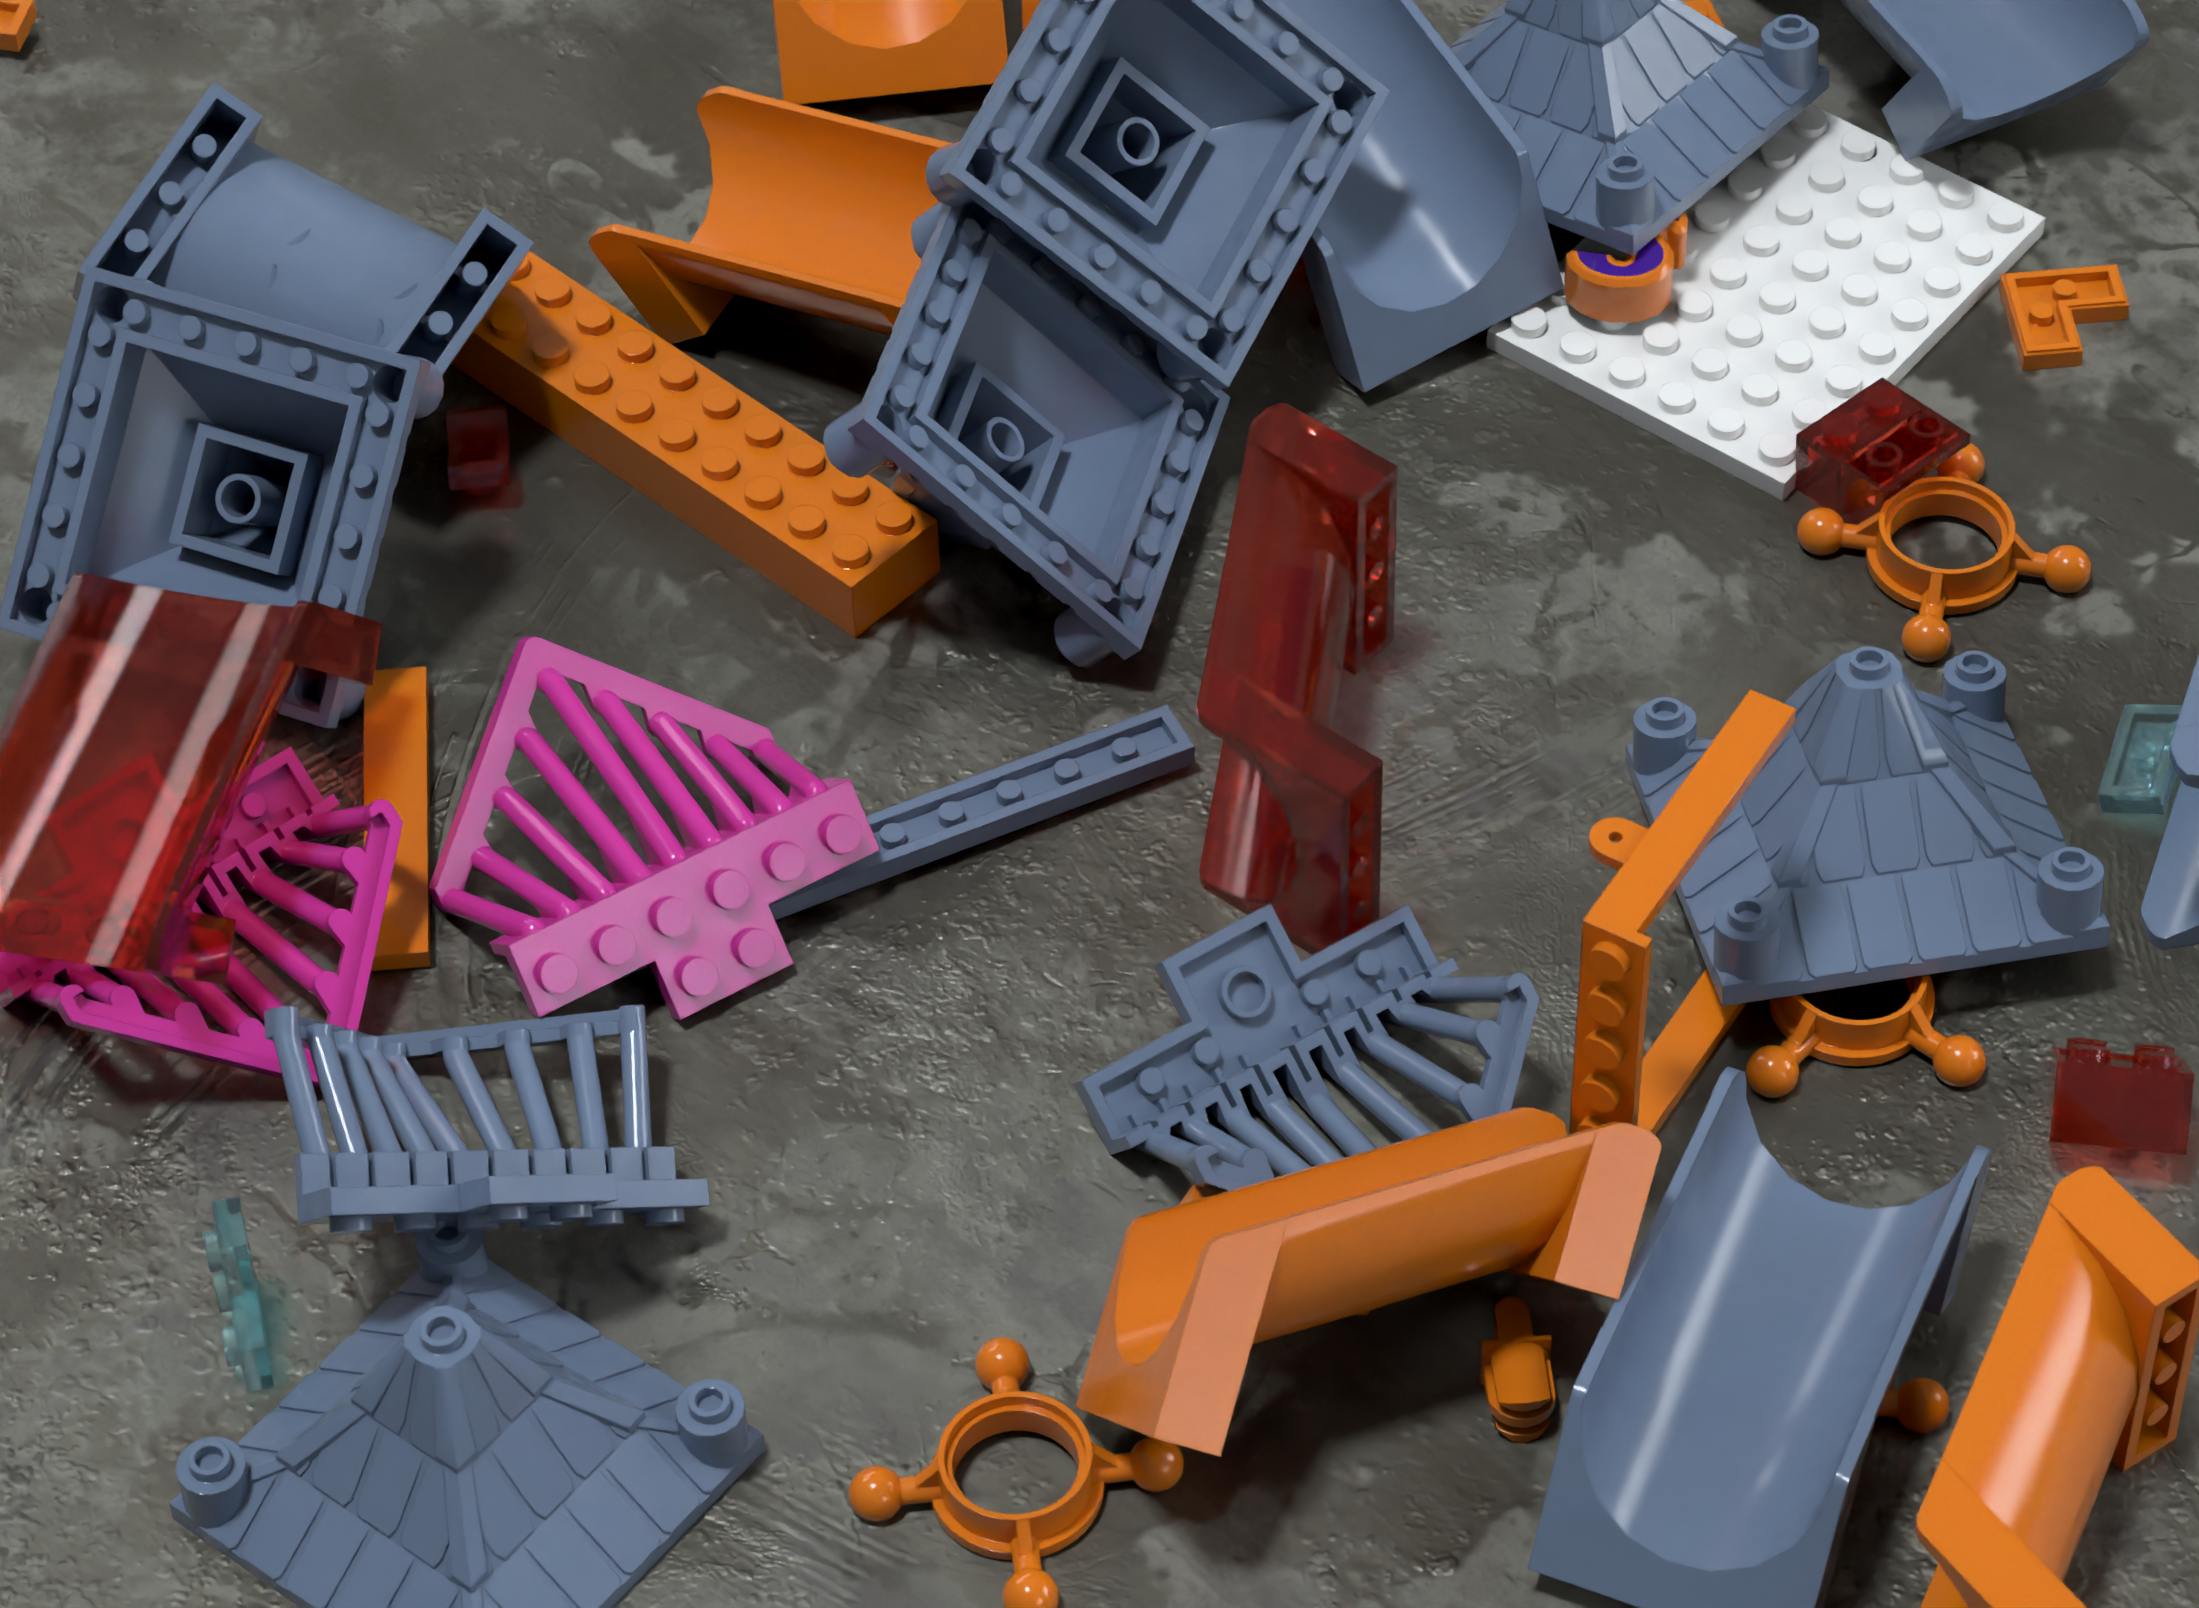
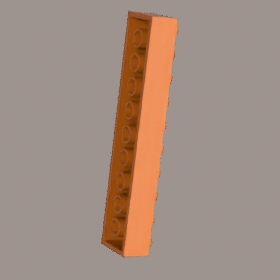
M531 251L528 252L513 279L498 296L451 363L854 638H857L941 571L938 520L870 475L855 478L842 473L829 461L823 444Z

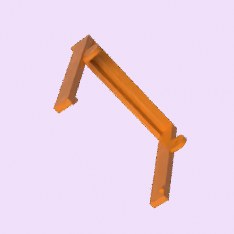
M1750 689L1649 829L1619 817L1602 819L1591 828L1589 833V851L1597 861L1619 871L1585 916L1582 923L1569 1134L1611 1122H1624L1648 1129L1656 1135L1747 1004L1722 1006L1706 968L1643 1058L1652 938L1645 936V932L1795 723L1796 708Z

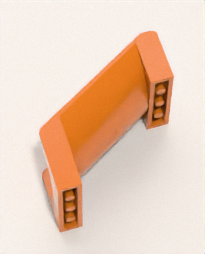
M771 0L782 100L794 104L993 84L1007 63L1008 51L1003 0Z
M719 86L707 90L696 107L710 145L713 185L706 217L692 240L685 242L620 224H609L599 227L588 240L594 254L655 334L670 344L703 336L735 294L891 336L892 328L902 305L906 301V295L915 273L921 265V258L913 247L911 236L912 223L919 215L939 202L930 192L926 182V166L930 156L937 149L952 143L743 91L730 86Z
M1519 1107L1139 1216L1131 1221L1126 1229L1075 1407L1152 1438L1221 1456L1253 1344L1367 1312L1501 1270L1619 1300L1662 1147L1659 1138L1648 1129L1624 1122H1611L1567 1135L1565 1122L1556 1115L1535 1108Z
M2089 1166L2080 1168L2063 1178L2056 1185L1918 1512L1915 1533L1920 1543L1938 1562L1920 1608H2087L2063 1584V1580L2110 1461L2124 1472L2176 1439L2199 1329V1260L2102 1167Z

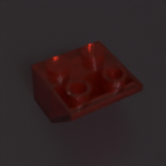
M1880 378L1796 434L1795 489L1820 506L1832 509L1843 517L1887 501L1969 445L1971 434L1889 381Z
M2069 1037L2067 1038L2066 1048H2050L2046 1126L2049 1142L2187 1155L2194 1073L2184 1059H2179L2180 1056L2174 1054L2175 1048L2134 1044L2133 1055L2111 1053V1049L2107 1048L2106 1041Z

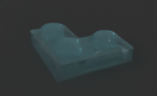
M2124 705L2097 794L2102 813L2165 815L2176 777L2169 758V748L2182 708L2181 705Z
M235 1197L212 1202L216 1229L203 1232L210 1273L215 1272L213 1273V1280L219 1312L232 1311L234 1325L221 1327L228 1368L241 1365L247 1392L272 1388L275 1386L258 1278L240 1199Z

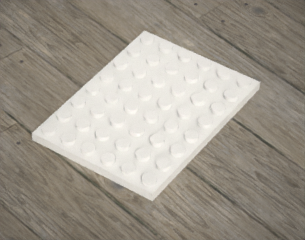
M1809 104L1685 211L1688 218L1685 263L1681 269H1673L1671 301L1660 314L1637 323H1611L1595 320L1580 314L1566 302L1563 288L1490 327L1487 330V348L1783 501L2000 279V274H2005L2043 235L2045 217L1919 156L1906 161L1900 147ZM1586 237L1572 249L1574 251L1607 254L1620 261H1625L1627 254ZM1566 256L1558 263L1563 285Z

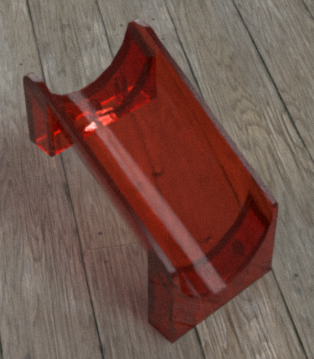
M1278 403L1266 408L1250 425L1197 701V718L1199 723L1223 740L1199 867L1200 884L1205 890L1246 915L1271 904L1290 942L1313 955L1376 921L1380 915L1383 760L1335 733L1333 727L1343 669L1356 676L1394 640L1398 466L1286 403Z
M75 573L63 594L47 628L45 637L0 729V952L226 985L236 919L191 912L294 677L301 676L373 686L382 623L313 601L301 600L294 607L249 603L148 587L91 573Z

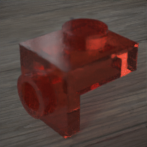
M489 406L449 410L446 414V424L449 442L447 470L450 490L464 489V492L469 495H487L497 492L500 486L510 485L512 458L506 408L504 406Z

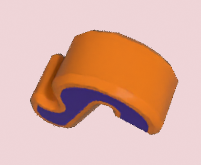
M1683 212L1635 255L1627 253L1625 261L1616 260L1607 254L1574 250L1566 254L1564 277L1566 302L1580 314L1595 320L1611 323H1637L1660 314L1671 301L1673 269H1681L1685 263L1688 227L1686 213Z

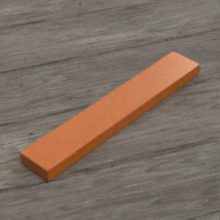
M426 666L364 671V682L366 685L364 696V805H370L379 799L387 800L393 805L403 821L371 971L431 966L430 892L428 889L430 884L429 680ZM367 831L364 832V845L366 841Z

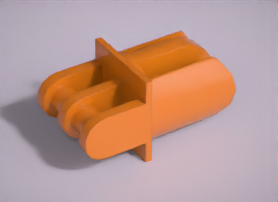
M1507 1297L1500 1300L1495 1306L1494 1339L1481 1341L1480 1385L1485 1386L1488 1408L1495 1417L1498 1431L1510 1441L1525 1444L1538 1439L1548 1428L1550 1423L1549 1416L1555 1407L1556 1391L1550 1361L1552 1338L1551 1335L1533 1336L1528 1305L1517 1297Z

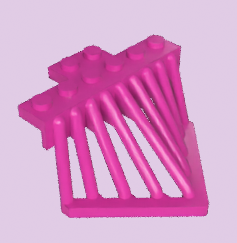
M527 636L521 638L516 645L428 889L436 907L441 912L458 916L505 934L489 943L494 954L506 956L532 1016L541 1017L649 964L672 1018L681 1020L792 965L793 961L769 908V904L880 849L851 780L842 778H826L821 780L778 746L769 728L540 637ZM566 679L581 684L593 712L602 716L670 809L686 847L683 848ZM536 689L544 692L627 812L649 865L644 863L545 738L537 732L528 711ZM622 701L641 708L649 734L659 739L710 801L719 831ZM678 723L697 730L703 753ZM734 745L748 750L750 755L746 757ZM514 749L523 752L595 842L612 883L519 792L514 790L505 775ZM706 756L713 759L752 797L754 814ZM753 763L764 765L790 786L789 797L773 784ZM493 808L501 811L567 877L578 898L577 900H571L491 848L483 834ZM471 868L480 871L532 904L541 917L535 918L463 891Z
M291 746L184 809L150 754L42 817L37 822L67 869L70 877L0 918V1004L4 1008L19 998L24 997L30 1002L59 1012L67 1026L283 1079L273 1040L265 1039V1027L256 1018H250L177 949L157 916L160 915L263 1021L264 1011L275 1007H284L285 1005L220 941L194 897L308 992L316 996L328 1014L326 1023L358 1031L403 821L393 805L384 799L376 800L370 805L332 811L340 805L336 796L333 793L323 799ZM367 831L364 850L353 846L344 848L306 842L307 840ZM263 859L345 873L356 886L350 912L342 908L336 909L276 876ZM231 880L323 932L332 935L342 947L337 974L322 969L249 909ZM126 935L228 1034L209 1030L199 1007L192 1002H186L135 959L124 936ZM92 955L96 961L126 986H121L94 970L90 956ZM58 976L70 985L65 987L58 985L54 982V977ZM82 992L96 1001L85 999ZM137 995L164 1018L145 1014ZM304 1048L313 1087L320 1088L310 1051Z

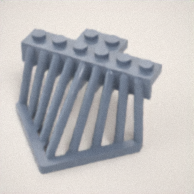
M1269 904L1153 965L1183 1025L1075 1082L1073 1085L1110 1155L1134 1147L1143 1153L1189 1171L1197 1186L1223 1193L1274 1178L1272 1169L1282 1176L1311 1167L1250 1116L1243 1097L1313 1167L1342 1158L1292 1109L1278 1081L1347 1156L1377 1148L1333 1101L1314 1062L1403 1141L1434 1132L1361 1068L1350 1044L1454 1108L1461 1110L1468 1122L1511 1110L1540 998L1530 979L1523 973L1509 976L1446 977L1459 970L1454 958L1438 963L1409 905L1390 912L1300 961L1272 905ZM1417 1003H1501L1497 1020L1494 1022L1492 1020L1482 1021L1418 1005ZM1381 1022L1477 1046L1486 1059L1480 1085L1475 1083L1467 1084L1394 1040L1388 1035ZM1207 1114L1235 1138L1209 1124ZM1170 1130L1185 1138L1189 1142L1170 1135Z
M645 1005L619 1006L620 1009L382 1036H375L299 1016V1007L296 1006L275 1007L264 1011L265 1039L273 1040L302 1152L301 1154L294 1155L298 1225L329 1224L330 1234L332 1235L371 1232L372 1223L394 1222L395 1233L436 1230V1221L456 1220L458 1222V1231L491 1230L500 1228L499 1223L520 1222L521 1229H547L560 1227L562 1222L583 1220V1227L585 1228L623 1225V1216L643 1215L645 1226L675 1225L685 1223L684 1212L709 1206L708 1178L676 1179L674 1146L652 1147ZM620 1037L625 1147L609 1148L593 1040ZM567 1043L582 1148L565 1150L562 1147L531 1047ZM304 1048L310 1051L340 1153L330 1154ZM505 1050V1056L535 1149H516L469 1054ZM443 1057L444 1064L486 1150H468L408 1060ZM357 1114L373 1150L372 1153L368 1154ZM393 1128L406 1151L402 1152Z

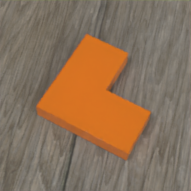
M2117 264L2000 274L1999 292L2022 371L2081 366L2083 349L2075 324L2127 320L2129 302Z

